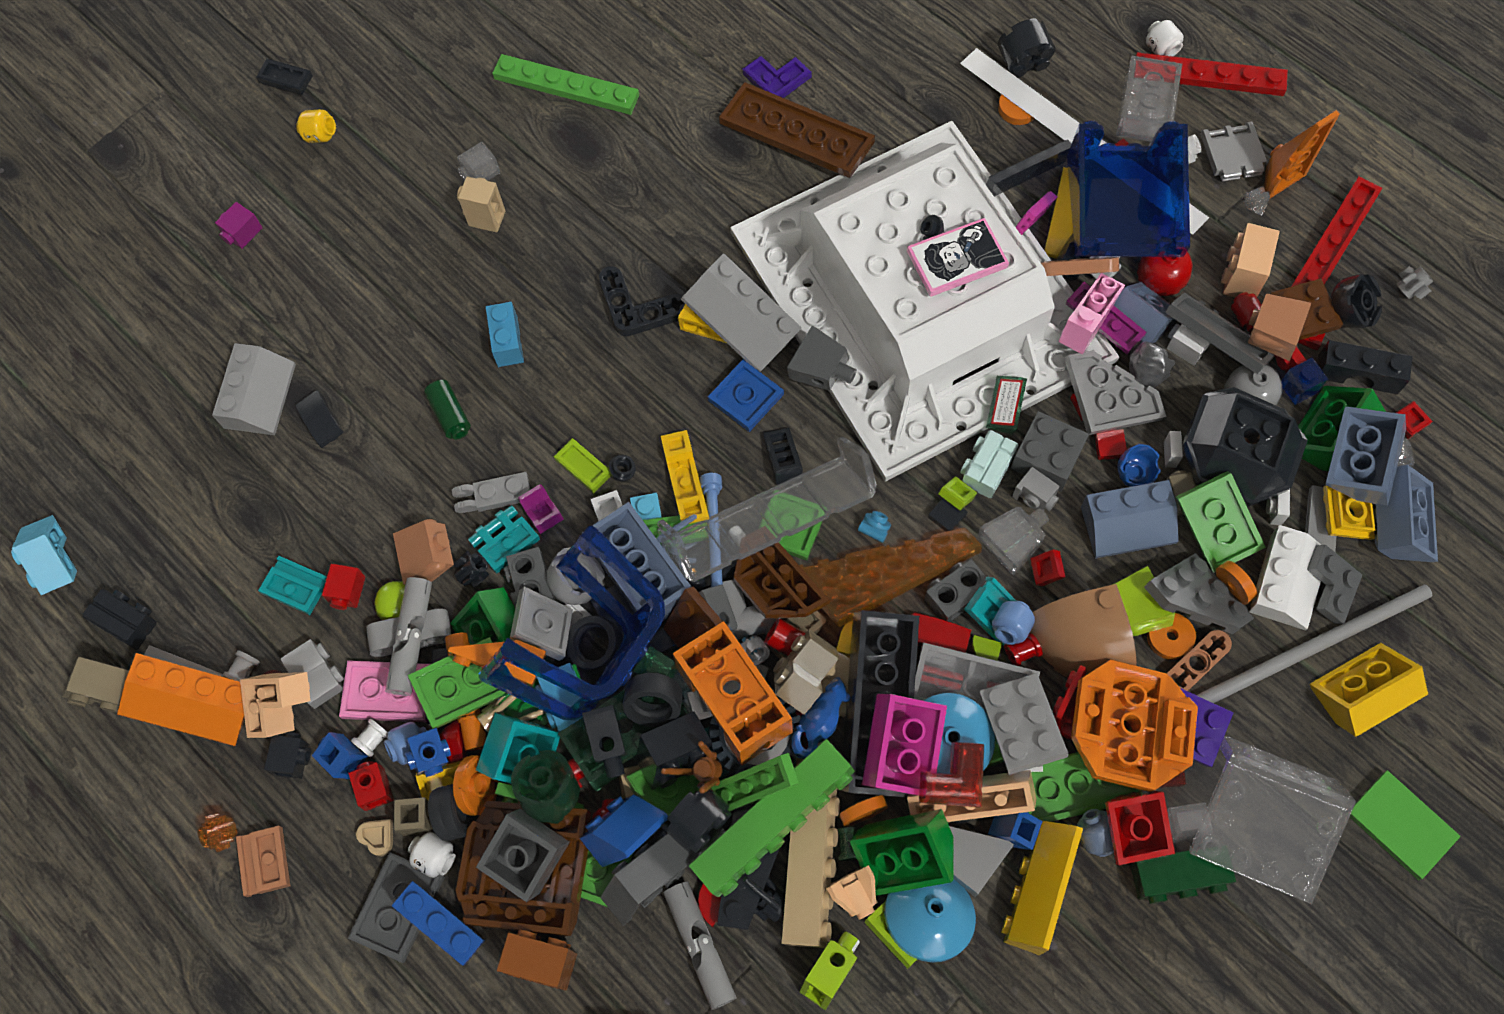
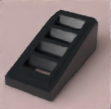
M790 428L763 433L776 485L781 486L802 481L803 468ZM782 440L787 441L785 443L772 445V443Z

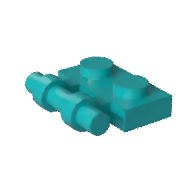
M512 505L504 511L500 510L497 512L492 521L484 527L482 525L475 529L476 533L468 538V541L474 548L481 542L485 543L478 552L486 559L496 574L508 565L506 556L526 551L540 540L539 535L522 516L514 523L511 521L518 514ZM502 526L506 528L496 537L492 538L491 535Z

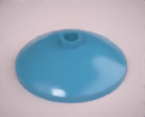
M942 693L927 698L924 701L947 706L935 782L945 785H956L974 779L989 764L995 747V735L987 713L978 703L960 694ZM950 732H955L958 735L956 743L949 741L948 735Z
M955 880L946 884L888 893L886 898L884 917L889 934L894 942L913 958L925 962L949 960L962 952L973 936L976 924L974 905L966 889ZM931 905H937L940 913L933 912Z

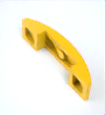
M1063 167L1044 250L1048 257L1057 258L1068 239L1077 229L1088 172Z
M687 430L661 436L681 521L693 514H696L697 518L691 523L708 520L709 514Z

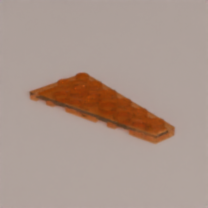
M960 528L934 534L931 539L915 542L912 539L904 541L902 546L890 548L889 545L849 553L846 554L844 559L829 562L827 558L818 560L817 565L803 567V564L799 566L829 598L830 604L824 606L823 610L839 628L853 620L854 612L861 610L871 611L949 570L957 563L964 562L981 553L982 544L966 528Z

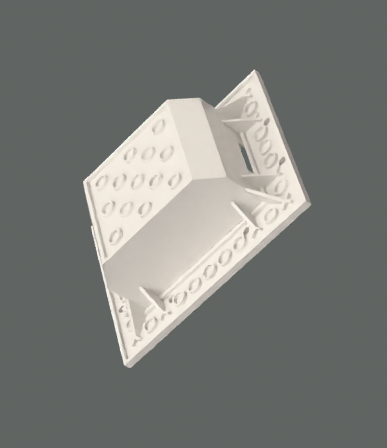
M953 121L859 165L851 178L840 174L730 227L732 236L772 300L802 327L795 335L799 344L801 345L811 326H814L847 349L848 360L846 365L857 369L856 375L851 384L837 378L829 392L885 482L996 425L991 424L1000 379L1023 381L1016 414L1071 386V379L1064 359L1068 355L1079 353L1059 342L1065 325L1074 312L1066 305V300L1074 293L1062 275H1046L1045 268L1040 262L1051 261V259L1029 229L1022 235L1018 232L1015 226L1022 218L1004 193L994 197L987 188L986 183L989 176H991ZM929 215H937L942 218L945 232L985 218L1009 265L1004 270L930 297L907 253V247L923 241L925 235L921 233L920 226ZM810 283L812 286L806 287L804 284ZM1099 331L1085 350V352L1092 350L1102 356L1101 359L1111 365L1119 359V355L1107 338ZM995 359L999 361L953 385V381ZM874 385L877 389L870 390L868 387ZM1026 390H1032L1035 394L1029 395ZM961 425L965 427V430L959 431L956 427Z

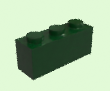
M1227 845L1177 852L1171 855L1130 863L1138 900L1148 899L1149 904L1168 901L1167 896L1178 894L1179 899L1198 896L1197 891L1205 889L1209 890V894L1228 891L1227 886L1236 882Z

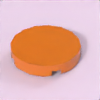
M479 755L465 757L459 763L453 781V793L456 804L464 814L470 816L481 815L485 809L483 805L486 801H495L497 798L496 790L494 789L495 782H498V780H494L476 771L480 759Z

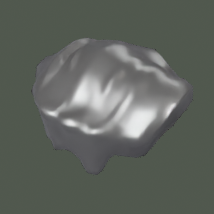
M1147 341L1136 345L1130 352L1129 371L1135 376L1134 379L1146 387L1151 386L1155 388L1170 376V370L1175 365L1174 360L1168 359L1166 349Z

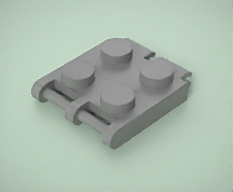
M1252 121L1237 127L1227 125L1223 129L1209 131L1208 129L1201 130V138L1214 176L1219 175L1222 182L1240 179L1242 173L1245 178L1263 175L1267 160ZM1246 130V132L1233 134V132ZM1224 134V136L1211 138V136Z

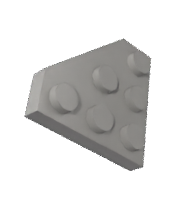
M1092 350L1084 352L1083 355L1081 353L1071 354L1064 359L1086 432L1089 435L1160 421L1166 417L1159 391L1151 386L1146 387L1134 379L1135 376L1117 365L1114 367L1101 359L1102 356Z

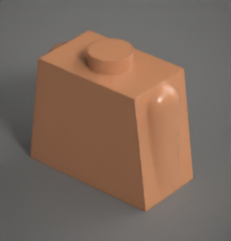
M1266 294L1260 310L1254 309L1249 321V325L1254 327L1248 343L1290 361L1311 303Z
M426 519L393 533L403 585L406 584V579L409 577L423 578L432 582L454 565L445 524L437 523L433 519Z

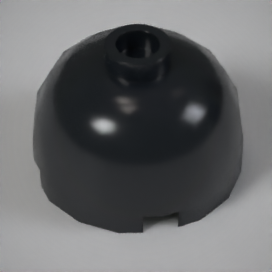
M1357 274L1344 278L1337 283L1330 298L1333 308L1340 316L1344 326L1365 328L1374 326L1380 319L1382 305L1377 306V297L1382 295L1379 285L1372 275Z

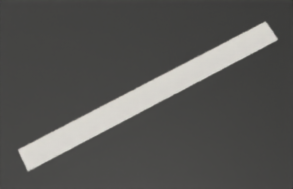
M976 48L960 63L1063 140H1069L1074 148L1165 215L1171 217L1172 220L1184 222V228L1191 234H1194L1209 219L1208 216Z

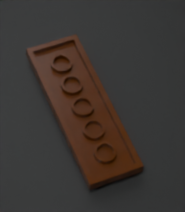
M746 82L743 83L719 116L720 124L848 178L852 177L875 143V135Z

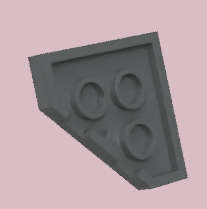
M1196 553L1153 578L1144 586L1164 610L1172 613L1176 610L1188 614L1189 619L1205 625L1211 623L1222 626L1223 631L1230 634L1236 633L1254 619L1246 606L1236 599L1228 590L1226 584L1218 579L1209 569L1207 563L1200 559Z

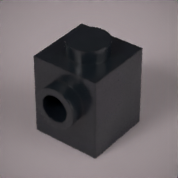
M286 732L283 733V736H272L264 770L273 776L302 779L305 765H308L311 758L310 744L302 740L301 735Z

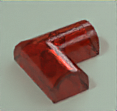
M952 742L950 774L920 771L919 803L981 808L984 744Z

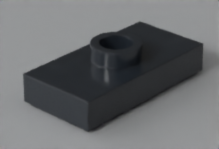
M266 58L256 78L261 84L303 95L313 75L310 70Z

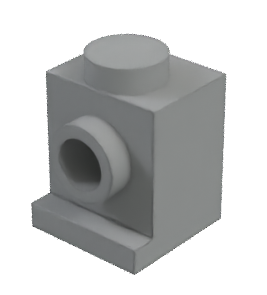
M1032 467L1016 486L1012 497L1015 500L1019 497L1023 498L1027 506L1032 509H1038L1043 513L1045 509L1050 511L1059 500L1056 494L1060 486Z

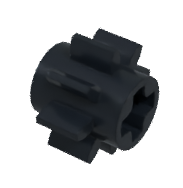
M466 551L454 562V567H456L454 576L464 586L472 584L476 588L489 576V573L486 572L488 563L478 553L471 555Z

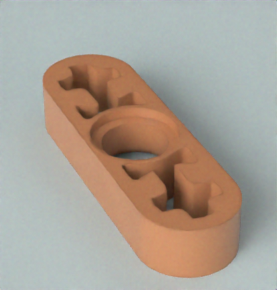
M1119 257L1040 262L1045 268L1047 276L1119 271Z
M1220 630L1211 631L1167 674L1172 679H1177L1185 672L1188 676L1183 680L1181 686L1183 687L1182 689L1189 691L1230 651L1232 642L1229 635ZM1220 640L1222 642L1220 648H1217L1209 655L1206 650L1213 644V641ZM1193 656L1200 657L1204 661V669L1201 671L1194 670L1189 664V659Z

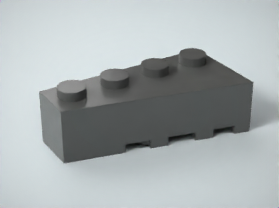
M719 827L717 830L713 828L709 833L712 839L696 854L693 851L688 853L667 832L663 831L657 837L658 842L653 846H650L649 843L645 844L635 853L636 859L629 864L626 860L623 861L611 872L613 878L600 898L624 926L632 919L640 905L644 909L654 901V898L662 892L663 885L669 888L685 873V868L691 870L689 865L726 831L722 827Z

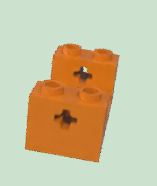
M724 621L673 653L678 672L691 691H697L722 728L726 743L742 766L793 733L792 717ZM731 680L737 681L741 688L735 694H728L723 690L726 682Z

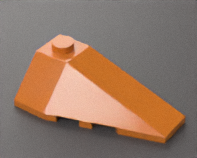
M1337 110L1285 145L1280 144L1272 150L1265 174L1264 198L1266 200L1274 197L1307 175L1340 115Z

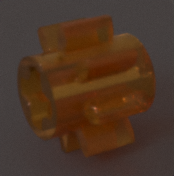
M218 812L204 817L205 822L201 823V827L198 828V838L201 845L210 850L215 848L216 853L229 848L230 842H233V838L237 835V828L233 819L225 815L220 816Z

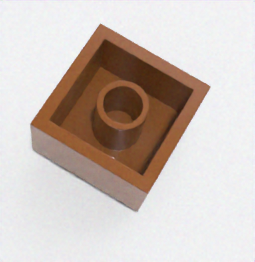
M521 929L518 930L517 935L508 933L497 968L498 972L567 991L577 953L570 950V944L551 937L545 943L541 941V936Z

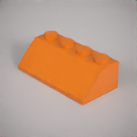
M135 654L124 684L117 715L236 746L245 720L241 684L239 681L142 654Z

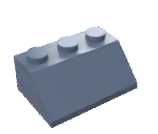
M1345 406L1326 485L1357 501L1388 506L1406 432V415Z
M1409 465L1398 466L1388 506L1376 504L1373 512L1377 523L1376 547L1378 551L1391 559L1438 562L1433 483Z
M1169 480L1086 495L1081 510L1095 559L1178 543L1177 504Z

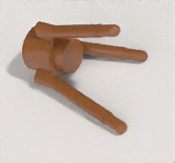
M699 741L698 746L706 757H701L697 760L693 768H663L661 773L693 775L699 781L707 782L699 789V792L703 794L713 786L720 784L719 778L722 774V766L716 759L717 753L712 752L703 741Z

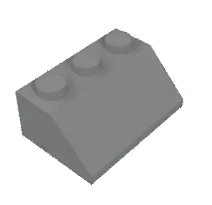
M235 343L212 416L224 429L275 435L295 369V362L260 346Z

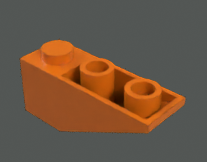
M519 640L450 647L448 650L449 654L454 656L453 662L465 667H469L471 663L482 667L481 673L493 678H497L498 674L509 678V684L525 689L526 685L533 687L546 656V651Z

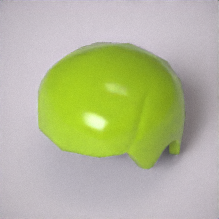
M389 582L383 585L377 592L374 606L377 616L382 621L399 617L405 589L403 582Z

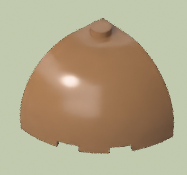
M1117 584L1077 593L1049 603L1033 612L1035 623L1030 633L1039 641L1043 652L1042 657L1061 675L1068 678L1072 670L1078 671L1080 665L1086 667V675H1088L1110 659L1136 666L1133 634Z

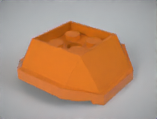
M1110 659L1078 681L1071 739L1092 778L1152 792L1193 765L1198 706L1190 697H1186L1181 688L1168 674ZM1124 721L1131 725L1132 733L1125 728Z

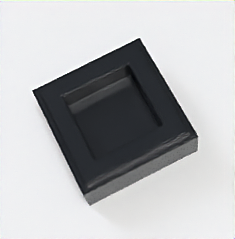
M943 498L929 513L928 518L950 535L967 516L968 511L964 508L960 511Z

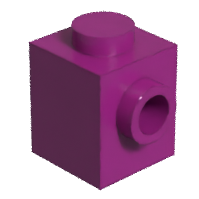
M235 202L226 212L222 213L215 222L221 231L219 236L227 244L232 245L234 243L241 249L263 228L255 214L238 202Z

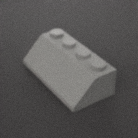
M724 253L681 298L709 327L759 372L802 328Z

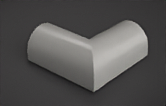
M734 580L724 581L723 586L738 625L737 630L732 632L736 639L739 641L744 636L750 638L768 633L778 618H765L755 605L747 607L743 591Z

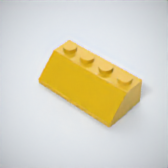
M1048 821L1042 822L1034 848L1030 851L1029 857H1023L1019 868V874H1022L1023 878L1020 886L1015 885L1011 895L1010 903L1015 905L1012 916L1006 915L1001 933L1006 934L1004 943L1037 955H1041L1049 950L1083 828Z

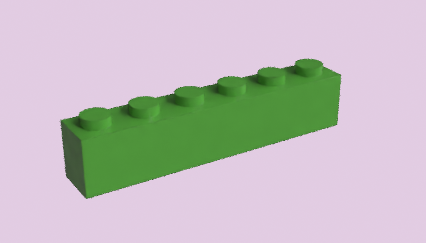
M827 739L794 768L799 784L762 798L689 865L713 895L720 897L722 894L723 896L729 895L738 886L737 880L745 873L747 875L753 873L761 865L760 859L768 851L770 854L777 851L784 843L783 838L791 830L796 832L807 822L805 817L814 809L816 811L821 810L830 801L828 796L835 789L842 790L852 781L853 777L851 775L855 772L854 769Z

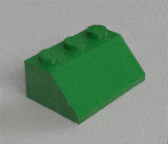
M1324 386L1298 426L1308 440L1302 459L1322 471H1329L1345 406L1385 412L1373 389Z
M504 587L478 591L450 624L455 633H468L470 645H474L489 637L492 643L514 641L510 639L515 607Z
M942 809L865 824L850 840L861 869L869 865L875 876L876 895L946 884L954 880V837Z

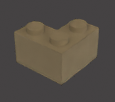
M808 630L804 636L799 635L791 646V653L786 659L782 657L773 669L775 695L804 715L823 692L821 681L839 659L837 649L811 630Z
M78 657L62 697L69 698L67 703L71 705L85 707L86 704L92 705L94 702L101 703L99 708L103 710L118 712L129 670Z

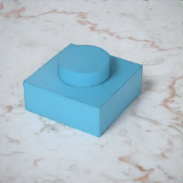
M657 493L630 498L632 507L642 520L662 518Z

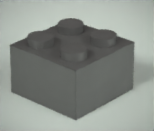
M1038 411L1015 456L1011 469L1026 475L1033 467L1059 485L1058 491L1062 492L1089 434Z
M517 809L506 814L476 868L525 902H528L540 894L570 842L522 809Z

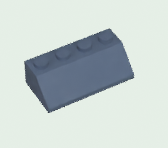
M630 502L582 532L588 548L648 631L669 618L684 590L690 588L691 585Z

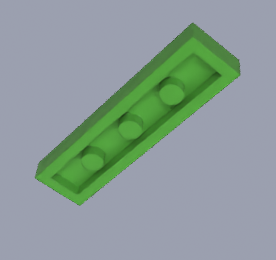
M787 753L720 781L718 786H713L712 789L730 805L729 811H733L799 784L790 755Z

